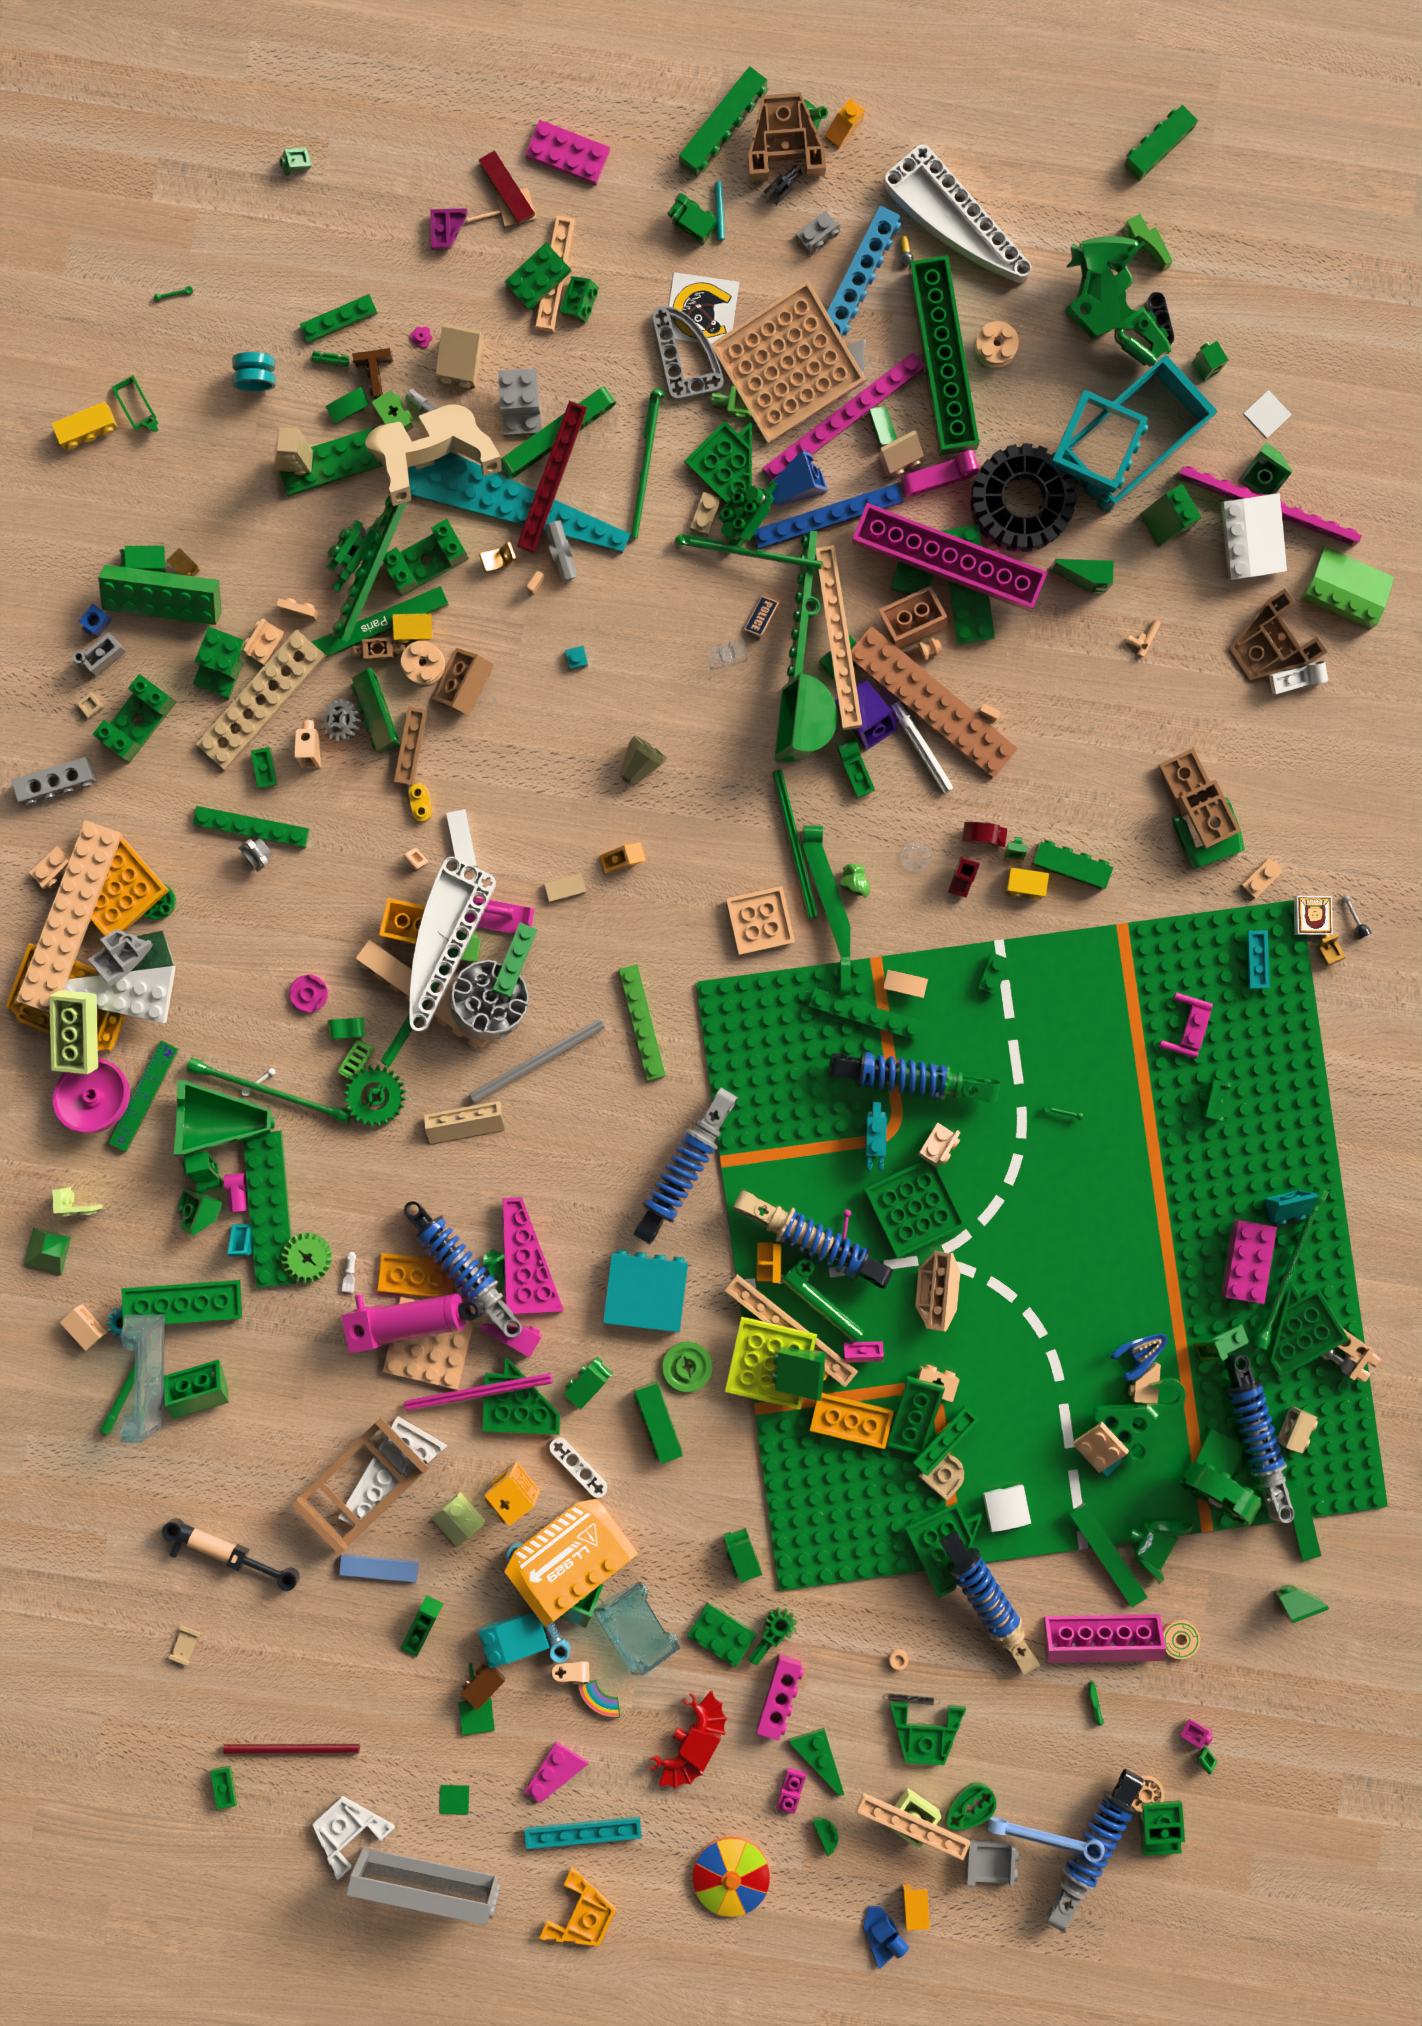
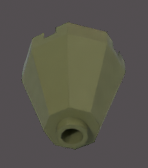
M635 735L630 740L620 772L623 775L622 779L630 785L632 783L637 784L660 767L667 757L657 748L654 749L650 743Z

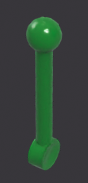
M187 286L184 290L161 295L156 293L154 299L160 301L161 298L184 293L191 295L193 294V288Z
M1050 1105L1044 1107V1111L1047 1113L1064 1114L1076 1117L1078 1120L1084 1118L1082 1113L1076 1114L1052 1108Z

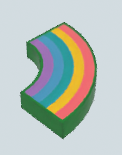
M590 1680L588 1684L577 1685L581 1698L591 1710L605 1717L620 1718L618 1696L614 1697L605 1694L599 1688L597 1680Z

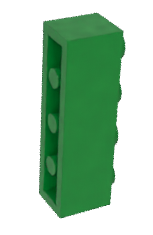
M1183 104L1178 109L1174 108L1167 115L1168 119L1164 123L1160 121L1153 129L1154 132L1151 135L1147 134L1140 141L1141 145L1137 149L1135 147L1132 148L1126 155L1125 166L1140 181L1197 125V118Z
M1049 840L1038 843L1031 865L1101 890L1107 888L1114 868L1109 865L1110 862L1102 859L1098 861L1093 860L1091 855L1080 853V855L1073 853V849L1069 847H1056V843Z
M658 1381L636 1388V1394H633L636 1405L641 1406L642 1412H640V1417L643 1424L647 1423L649 1430L646 1433L649 1441L654 1443L653 1453L655 1459H659L661 1464L682 1457L683 1451Z

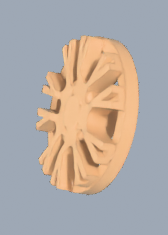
M1140 1775L1144 1782L1132 1806L1137 1811L1143 1813L1142 1803L1156 1802L1153 1800L1154 1796L1160 1797L1159 1802L1164 1801V1789L1154 1777ZM1155 1782L1157 1785L1151 1788V1783Z

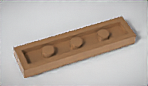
M408 706L394 778L395 783L414 785L428 711L425 709Z

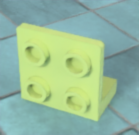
M71 1187L52 1190L53 1213H60V1216H72L78 1214V1212L80 1215H91L97 1213L98 1209H102V1205L72 1206L74 1193L71 1191Z

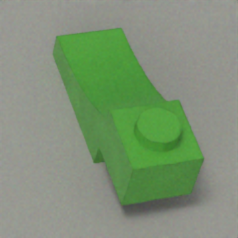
M1141 213L1128 219L1123 229L1125 237L1137 240L1138 244L1144 241L1145 245L1142 247L1152 255L1161 270L1168 269L1173 260L1157 228L1149 230Z

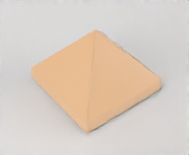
M417 848L403 856L409 866L415 870L428 863V860Z

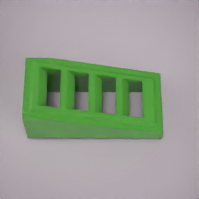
M358 1038L337 1072L347 1078H356L355 1073L353 1074L346 1070V1067L348 1066L361 1073V1067L365 1066L375 1047ZM358 1046L366 1049L367 1053L365 1054L364 1052L358 1050ZM354 1053H357L364 1058L360 1060L353 1055ZM352 1059L353 1061L359 1063V1066L357 1067L351 1064L350 1060Z

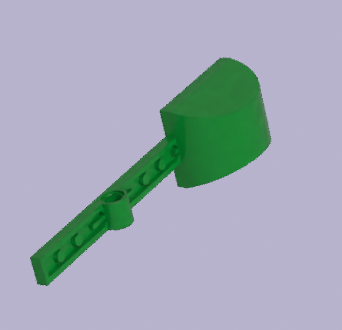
M810 530L802 537L801 547L803 552L800 558L815 560L818 532ZM801 566L797 577L799 589L795 595L797 607L793 613L795 625L791 632L793 643L789 650L791 662L787 668L789 680L782 687L775 749V761L780 763H792L807 758L830 741L837 726V708L828 688L815 677L802 674L808 620L814 617L821 608L819 600L811 596L814 568ZM805 605L811 608V612L806 609Z

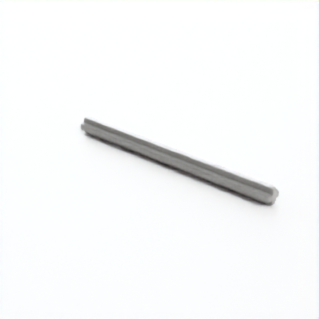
M601 1019L593 1022L470 1093V1098L473 1102L479 1101L604 1029V1022Z

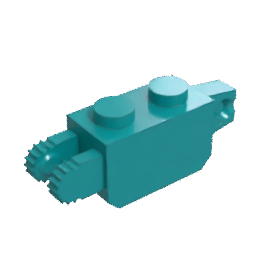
M872 1102V1112H868V1116H866L865 1155L867 1156V1171L872 1169V1156H879L878 1169L879 1171L884 1170L887 1117H885V1112H881V1102Z

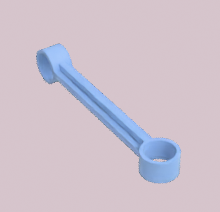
M991 1817L989 1819L988 1831L995 1834L1011 1835L1084 1854L1086 1859L1091 1862L1100 1861L1105 1853L1104 1845L1099 1840L1093 1839L1086 1843L1012 1824L1001 1818ZM1091 1844L1098 1845L1101 1849L1100 1857H1091L1087 1847Z

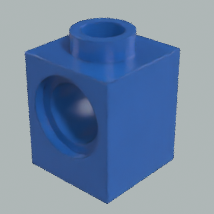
M91 604L78 622L83 625L82 630L90 636L94 633L99 637L112 618L97 606ZM98 618V623L91 626L92 619Z

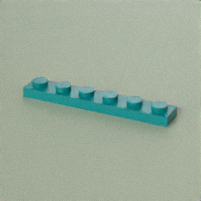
M640 1816L525 1827L524 1829L526 1849L642 1838Z

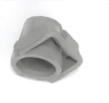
M249 839L238 847L257 872L269 864L267 858L272 852L261 839L255 842Z

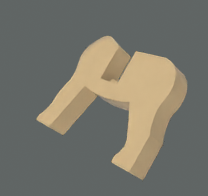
M446 405L420 415V429L425 438L412 442L402 423L395 422L376 427L369 433L365 442L367 450L375 455L377 462L381 461L387 469L390 486L389 493L393 506L411 501L407 467L415 466L416 470L433 465L435 459L453 450L479 462L483 476L502 471L501 457L491 439L477 427L472 412L460 405Z

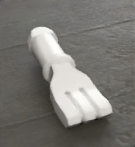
M353 1252L347 1255V1268L345 1270L347 1274L343 1279L342 1292L354 1293L355 1278L353 1273L355 1272L356 1255Z

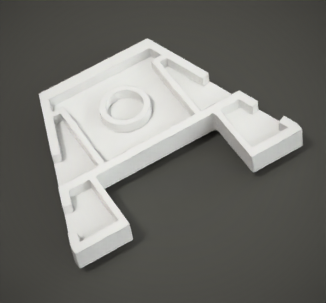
M341 1796L312 1824L322 1847L325 1849L328 1856L327 1859L333 1867L337 1880L352 1867L339 1851L368 1826L382 1840L395 1827L392 1823L344 1796Z

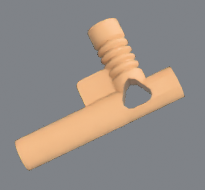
M1154 620L1147 635L1141 633L1138 639L1129 635L1126 642L1139 648L1138 656L1144 658L1161 622Z

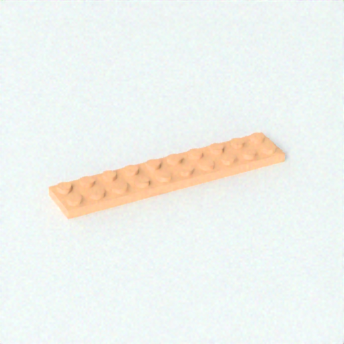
M84 821L16 1001L50 1013L49 996L65 988L122 838V833Z

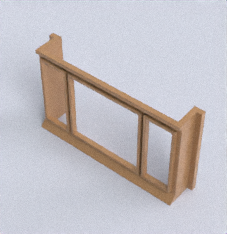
M380 1418L310 1485L291 1506L340 1555L410 1485L429 1469V1466ZM379 1429L416 1466L406 1477L369 1440ZM365 1445L400 1482L360 1520L325 1482ZM319 1488L355 1524L343 1538L307 1501Z

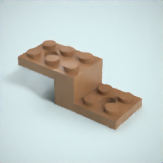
M1194 748L1158 765L1182 816L1188 814L1205 849L1241 832L1216 779L1210 782ZM1184 768L1189 772L1187 779L1180 777V769ZM1212 817L1219 820L1217 828H1213L1210 825Z

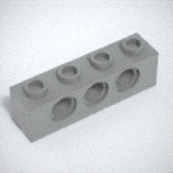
M86 757L12 779L17 800L25 805L35 804L38 799L42 798L44 800L52 799L55 797V794L61 792L62 794L71 793L77 787L88 788L92 786L91 783L97 782L91 760ZM73 772H76V779L74 781H70V775ZM58 778L57 786L52 787V780ZM39 783L40 789L34 793L33 787Z

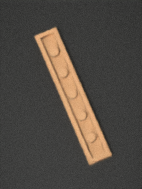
M556 216L550 246L567 264L575 219ZM564 279L540 301L535 324L536 330L554 333Z
M865 1793L862 1794L855 1810L857 1814L962 1861L971 1843L966 1838Z

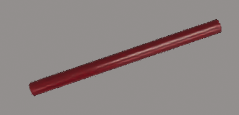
M224 1744L223 1754L360 1753V1744Z

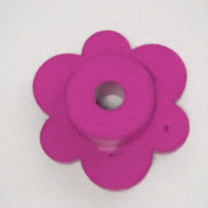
M418 326L410 334V338L417 347L421 345V347L426 348L429 346V341L433 339L430 329L426 326L422 328Z

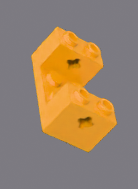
M516 1461L492 1480V1487L484 1496L486 1497L485 1502L491 1509L495 1508L499 1513L497 1514L499 1520L503 1524L507 1523L510 1527L535 1506L540 1490Z

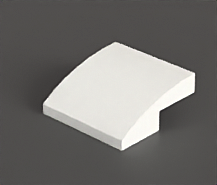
M1023 1485L983 1493L990 1532L1031 1524Z

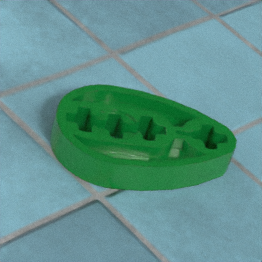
M980 1782L970 1783L956 1795L946 1814L948 1827L952 1830H965L990 1819L997 1805L992 1789ZM982 1793H985L986 1795L989 1794V1795H988V1796H989V1799L986 1800L985 1798L982 1797L981 1794H982ZM976 1798L977 1800H981V1806H978L977 1804L974 1805V1800ZM968 1804L973 1806L974 1810L972 1812L967 1810L966 1806ZM951 1817H958V1823L952 1822Z

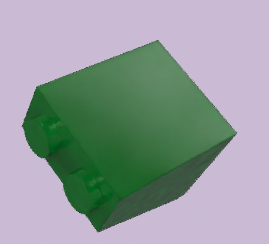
M1183 484L1165 493L1140 513L1158 547L1192 529L1202 518Z
M780 1347L779 1352L774 1355V1365H777V1372H773L772 1383L776 1384L775 1390L821 1401L826 1352Z

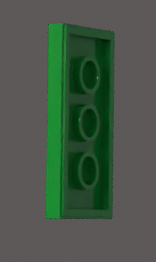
M907 1376L888 1434L887 1447L919 1455L927 1445L945 1386Z

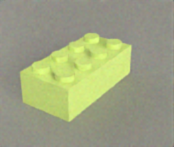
M65 990L55 992L49 996L51 1070L89 1074L98 1068L97 996L94 993Z

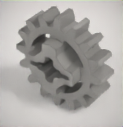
M343 699L338 701L332 700V706L327 704L328 710L322 711L325 717L320 718L321 721H324L321 728L326 729L324 734L330 736V739L341 742L343 739L349 740V735L355 736L354 730H359V727L356 725L361 722L360 719H357L360 712L355 711L357 706L353 705L350 701Z

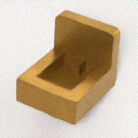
M1337 933L1321 937L1320 942L1316 946L1327 967L1346 958L1337 942L1339 938Z

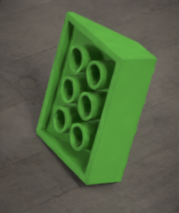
M1324 546L1301 599L1371 630L1379 623L1394 577Z

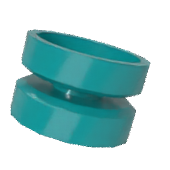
M243 352L233 355L232 368L236 372L232 375V382L235 388L253 392L268 391L275 388V375L271 373L275 370V359L273 356L260 352Z

